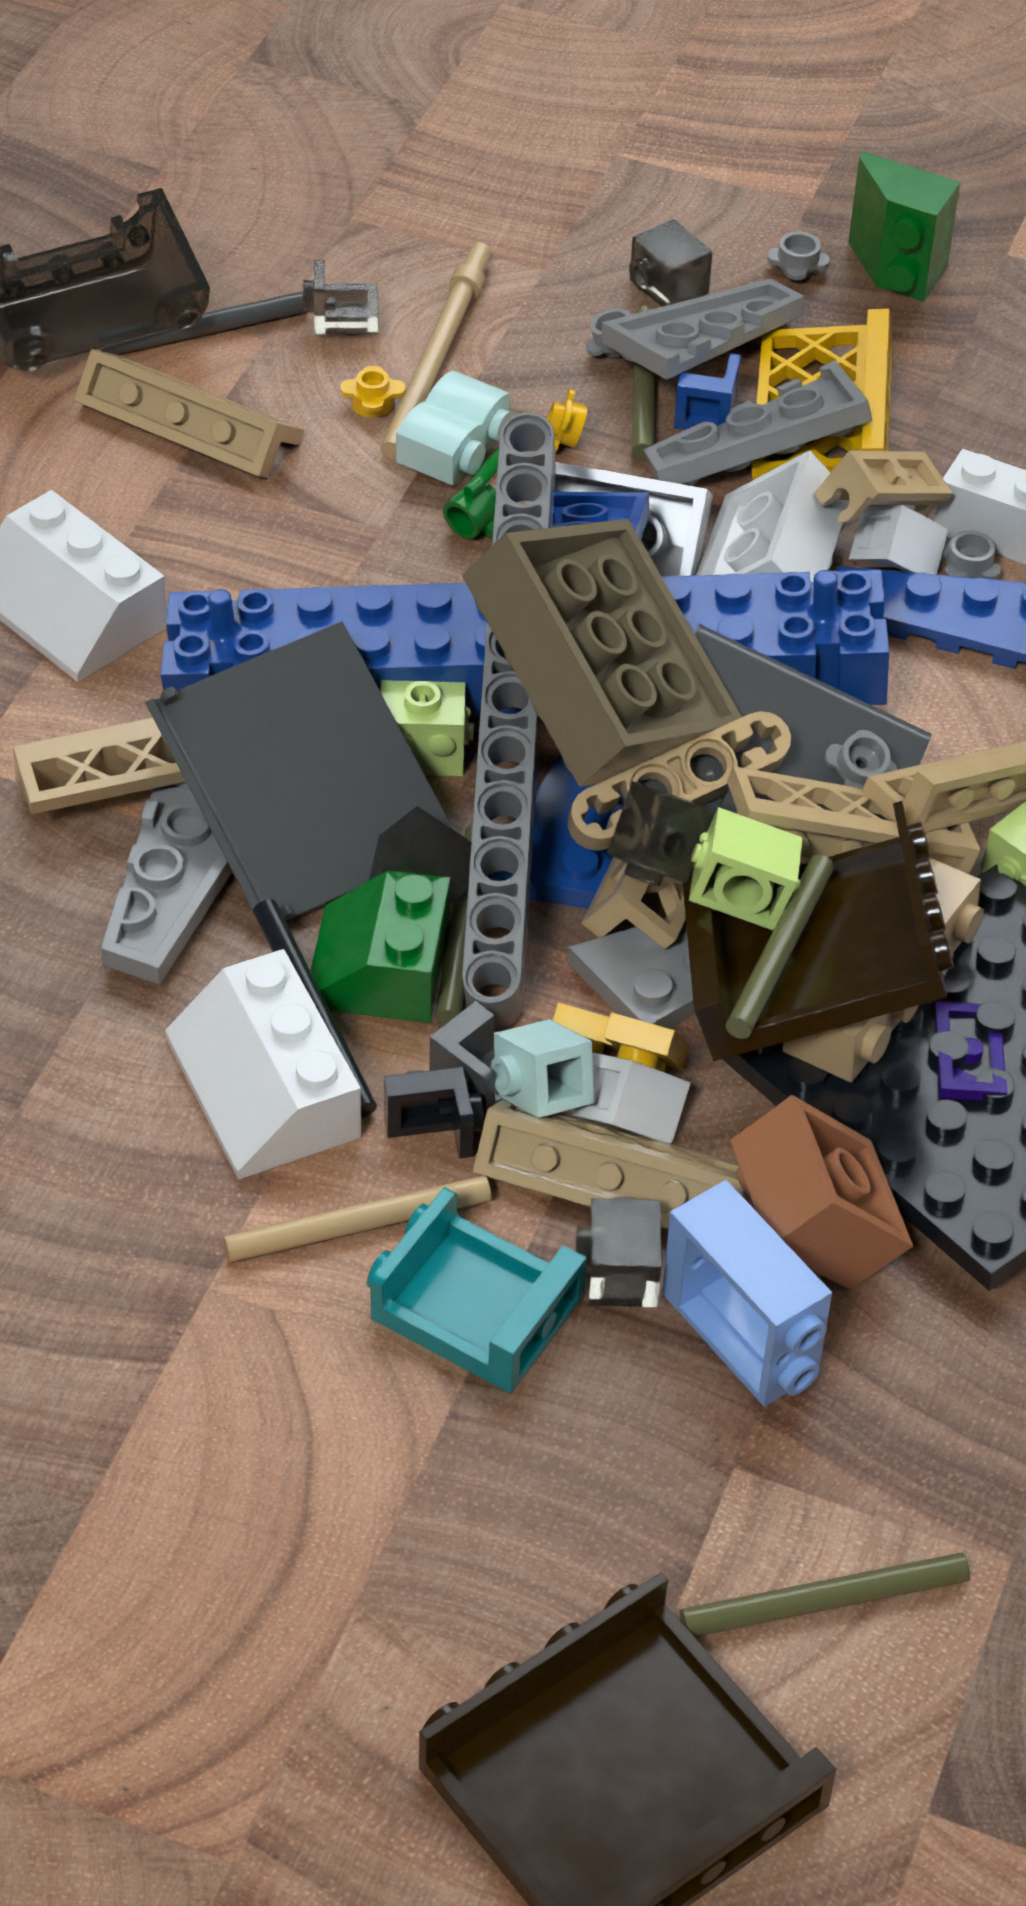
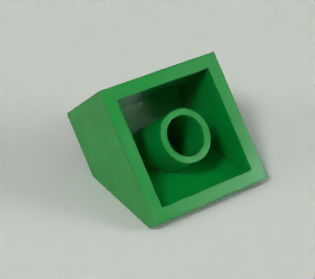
M862 152L858 162L848 243L876 286L925 301L948 267L960 182Z
M387 870L325 905L310 971L330 1011L431 1023L449 932L450 877Z

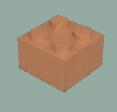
M791 1095L730 1140L740 1166L736 1170L737 1179L743 1190L751 1197L756 1212L817 1277L824 1276L852 1290L913 1247L870 1139Z

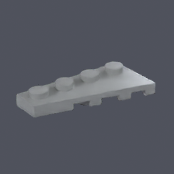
M767 279L602 322L601 343L622 354L625 360L636 362L667 380L803 316L804 295L773 279Z
M835 360L820 367L821 378L803 386L802 381L794 379L777 387L779 397L761 405L754 404L751 401L744 402L730 409L731 412L727 415L726 422L716 426L712 422L704 421L643 451L648 470L655 480L692 486L702 477L720 471H738L749 466L753 460L774 453L789 454L802 448L804 443L825 436L838 437L849 434L856 426L872 421L869 403Z
M186 782L154 788L150 800L146 799L141 815V829L137 843L132 845L127 861L128 872L123 887L119 888L101 946L103 966L159 985L232 874V870Z
M686 919L676 941L666 949L662 948L637 927L569 946L568 964L617 1014L669 1029L696 1015L693 1004Z

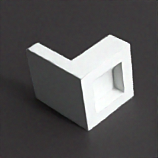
M904 505L868 506L860 516L848 560L863 567H896L904 572L937 575L949 528Z
M592 1052L594 1103L575 1108L573 1116L623 1129L657 1141L672 1143L691 1082L631 1060Z

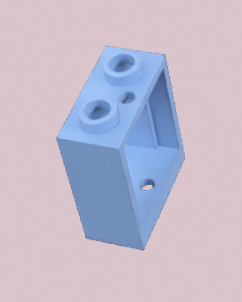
M727 1180L722 1181L670 1211L662 1288L664 1297L764 1407L786 1393L789 1396H794L807 1389L820 1372V1362L832 1292Z

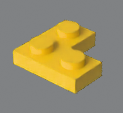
M562 1003L557 1004L553 1017L554 1022L591 1040L593 1053L603 1054L604 1048L617 1051V1058L631 1060L661 1072L665 1071L666 1066L679 1070L684 1069L690 1045L675 1030L611 1012L610 1017Z

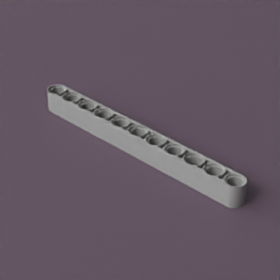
M529 412L517 414L509 418L502 426L499 442L492 546L505 533L552 528L556 474L554 432L549 421L539 414ZM524 451H534L532 453H522ZM526 500H527V501H532L531 503H526V504L518 503V502H520V501H526ZM487 622L462 977L466 1008L477 1001L495 1015L494 1030H500L514 1024L521 1015L523 1008L541 719L535 712L533 703L516 672L505 659L504 651ZM510 707L522 709V711L515 714H505L500 712L501 710ZM504 761L519 763L518 766L510 769L498 768L496 766ZM507 815L516 818L510 824L501 825L492 822L493 819L499 816ZM497 871H506L513 874L511 878L504 881H495L488 878L490 874ZM496 927L506 928L511 931L508 935L496 939L483 935L485 931ZM494 984L501 985L507 989L505 993L495 997L483 996L479 993L482 988Z

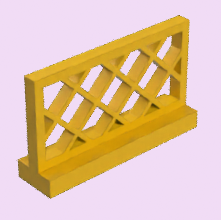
M889 308L868 309L867 325L776 329L762 335L757 404L763 405L778 398V391L773 387L787 378L790 380L798 379L802 381L803 386L821 378L820 371L812 376L802 370L803 367L812 361L817 360L826 365L836 360L868 400L872 421L856 426L849 434L838 437L825 436L817 439L810 445L804 444L802 448L792 452L794 456L788 460L765 461L771 455L753 460L751 467L753 480L809 450L830 473L842 458H827L823 454L837 445L847 451H889L893 353ZM857 345V347L841 357L829 351L835 346ZM797 348L801 351L786 360L776 354L774 349Z

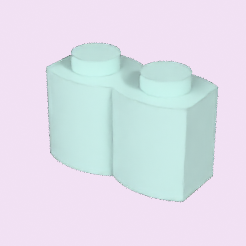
M454 370L446 373L433 387L426 401L415 406L399 426L396 432V462L452 486L459 484L468 474L474 475L481 467L485 453L493 448L497 442H500L502 426L509 418L514 416L513 412L510 411V393Z

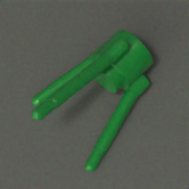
M499 447L487 458L469 483L443 506L445 521L462 538L473 539L483 532L489 539H493L496 489L488 482L498 471Z

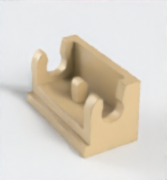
M849 450L815 491L814 495L821 505H830L836 500H849L847 508L841 511L838 516V522L845 523L857 520L869 505H916L913 511L927 517L940 501H948L953 492L925 452Z

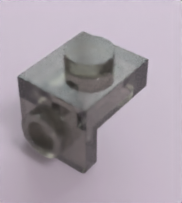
M314 260V280H303L304 312H314V334H344L347 336L379 334L378 284H325V260Z

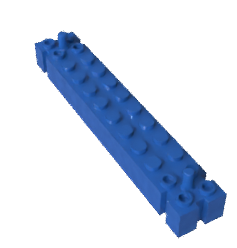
M821 570L814 575V582L810 580V572L672 575L662 577L694 634L699 624L870 705H887L889 643L887 622L884 619L885 602L881 570L834 572L831 570ZM466 583L240 590L237 600H232L231 594L224 589L169 592L166 618L168 641H164L160 674L163 691L170 687H175L176 690L182 689L343 621L379 690L381 688V680L466 682L465 706L471 710L469 717H480L487 620L477 608L475 599ZM510 707L505 708L500 712L505 714H515L522 711V709Z

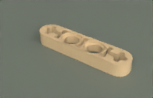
M763 711L750 713L588 787L577 795L571 806L567 824L570 835L577 844L586 849L597 851L607 849L724 795L729 787L727 780L733 766L772 773L780 767L790 748L791 734L789 728L780 717L773 713ZM753 732L760 739L770 737L774 741L768 752L769 754H766L763 748L756 747L743 753L739 764L737 763L735 753L748 746ZM702 754L717 758L724 770L723 777L712 782L702 781L693 774L690 760ZM647 779L657 780L668 789L669 801L659 807L647 806L637 797L636 785ZM618 793H621L625 808L610 816L605 830H602L598 823L587 825L584 822L589 807H593L598 814H604L615 809L620 799Z

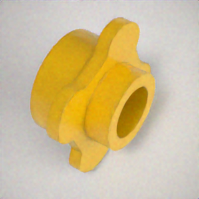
M378 366L365 367L357 374L356 378L344 380L340 384V393L346 398H351L353 410L357 414L369 418H377L389 414L394 408L395 398L403 397L406 392V386L403 381L391 379L387 372Z
M570 388L566 393L563 404L553 401L546 418L553 427L555 453L558 450L559 444L575 448L587 416L588 406L574 402L575 390Z

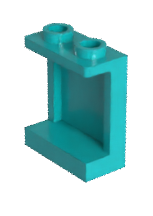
M444 1187L429 1206L421 1204L414 1211L406 1226L404 1237L392 1252L388 1250L383 1251L374 1261L367 1277V1287L370 1288L371 1319L512 1394L584 1298L587 1257L563 1245L550 1263L461 1218L457 1213V1193Z

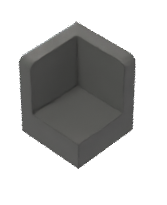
M475 1001L430 1036L429 1071L463 1067L468 1093H480L485 1121L488 1108L503 1098L496 1095V1074L490 1068L491 1062L495 1058L493 1049L495 1015Z

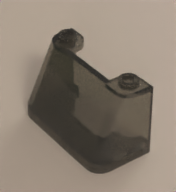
M162 188L137 194L136 201L139 205L137 212L125 222L121 215L111 217L108 235L19 258L15 257L10 244L0 246V357L7 366L12 369L33 371L47 363L90 352L91 349L98 350L172 329H187L196 325L201 320L202 314L206 311L209 303L210 286Z

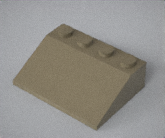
M629 519L505 533L462 575L475 599L477 608L487 620L504 651L506 660L516 672L533 703L535 712L545 724L563 757L565 766L572 773L579 787L602 782L742 717Z

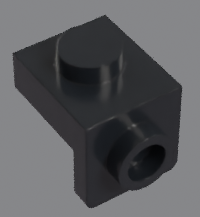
M463 1067L431 1071L414 1070L404 1074L384 1076V1121L388 1138L453 1130L459 1159L473 1157V1133L483 1131L484 1113L480 1093H468Z

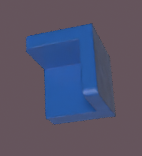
M730 353L724 378L680 373L676 394L674 429L687 430L704 421L712 422L716 426L726 422V417L731 412L730 409L735 407L737 399L741 355Z

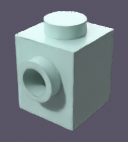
M551 1019L494 1033L495 1058L492 1060L490 1068L496 1074V1095L536 1118L594 1103L591 1040Z

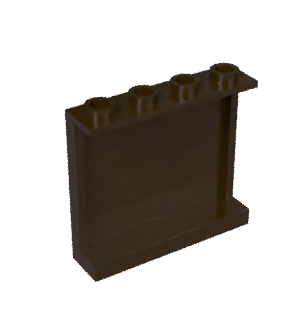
M902 801L893 803L899 837L828 857L834 864V870L751 1035L745 1039H739L729 1034L726 1029V1022L773 930L689 901L694 862L689 861L681 864L694 1011L713 1061L947 998L942 971L954 968L944 933L946 926L937 897L939 892L930 862L931 853L922 822L909 824ZM808 863L799 866L798 879L801 878Z
M662 1572L640 1586L629 1584L621 1588L609 1599L603 1611L581 1625L573 1622L562 1627L549 1639L542 1651L521 1665L518 1662H511L503 1666L490 1677L483 1690L460 1705L457 1702H451L442 1706L429 1717L423 1729L419 1731V1770L529 1906H690L829 1806L837 1769L817 1747L802 1757L796 1753L665 1604L668 1579Z

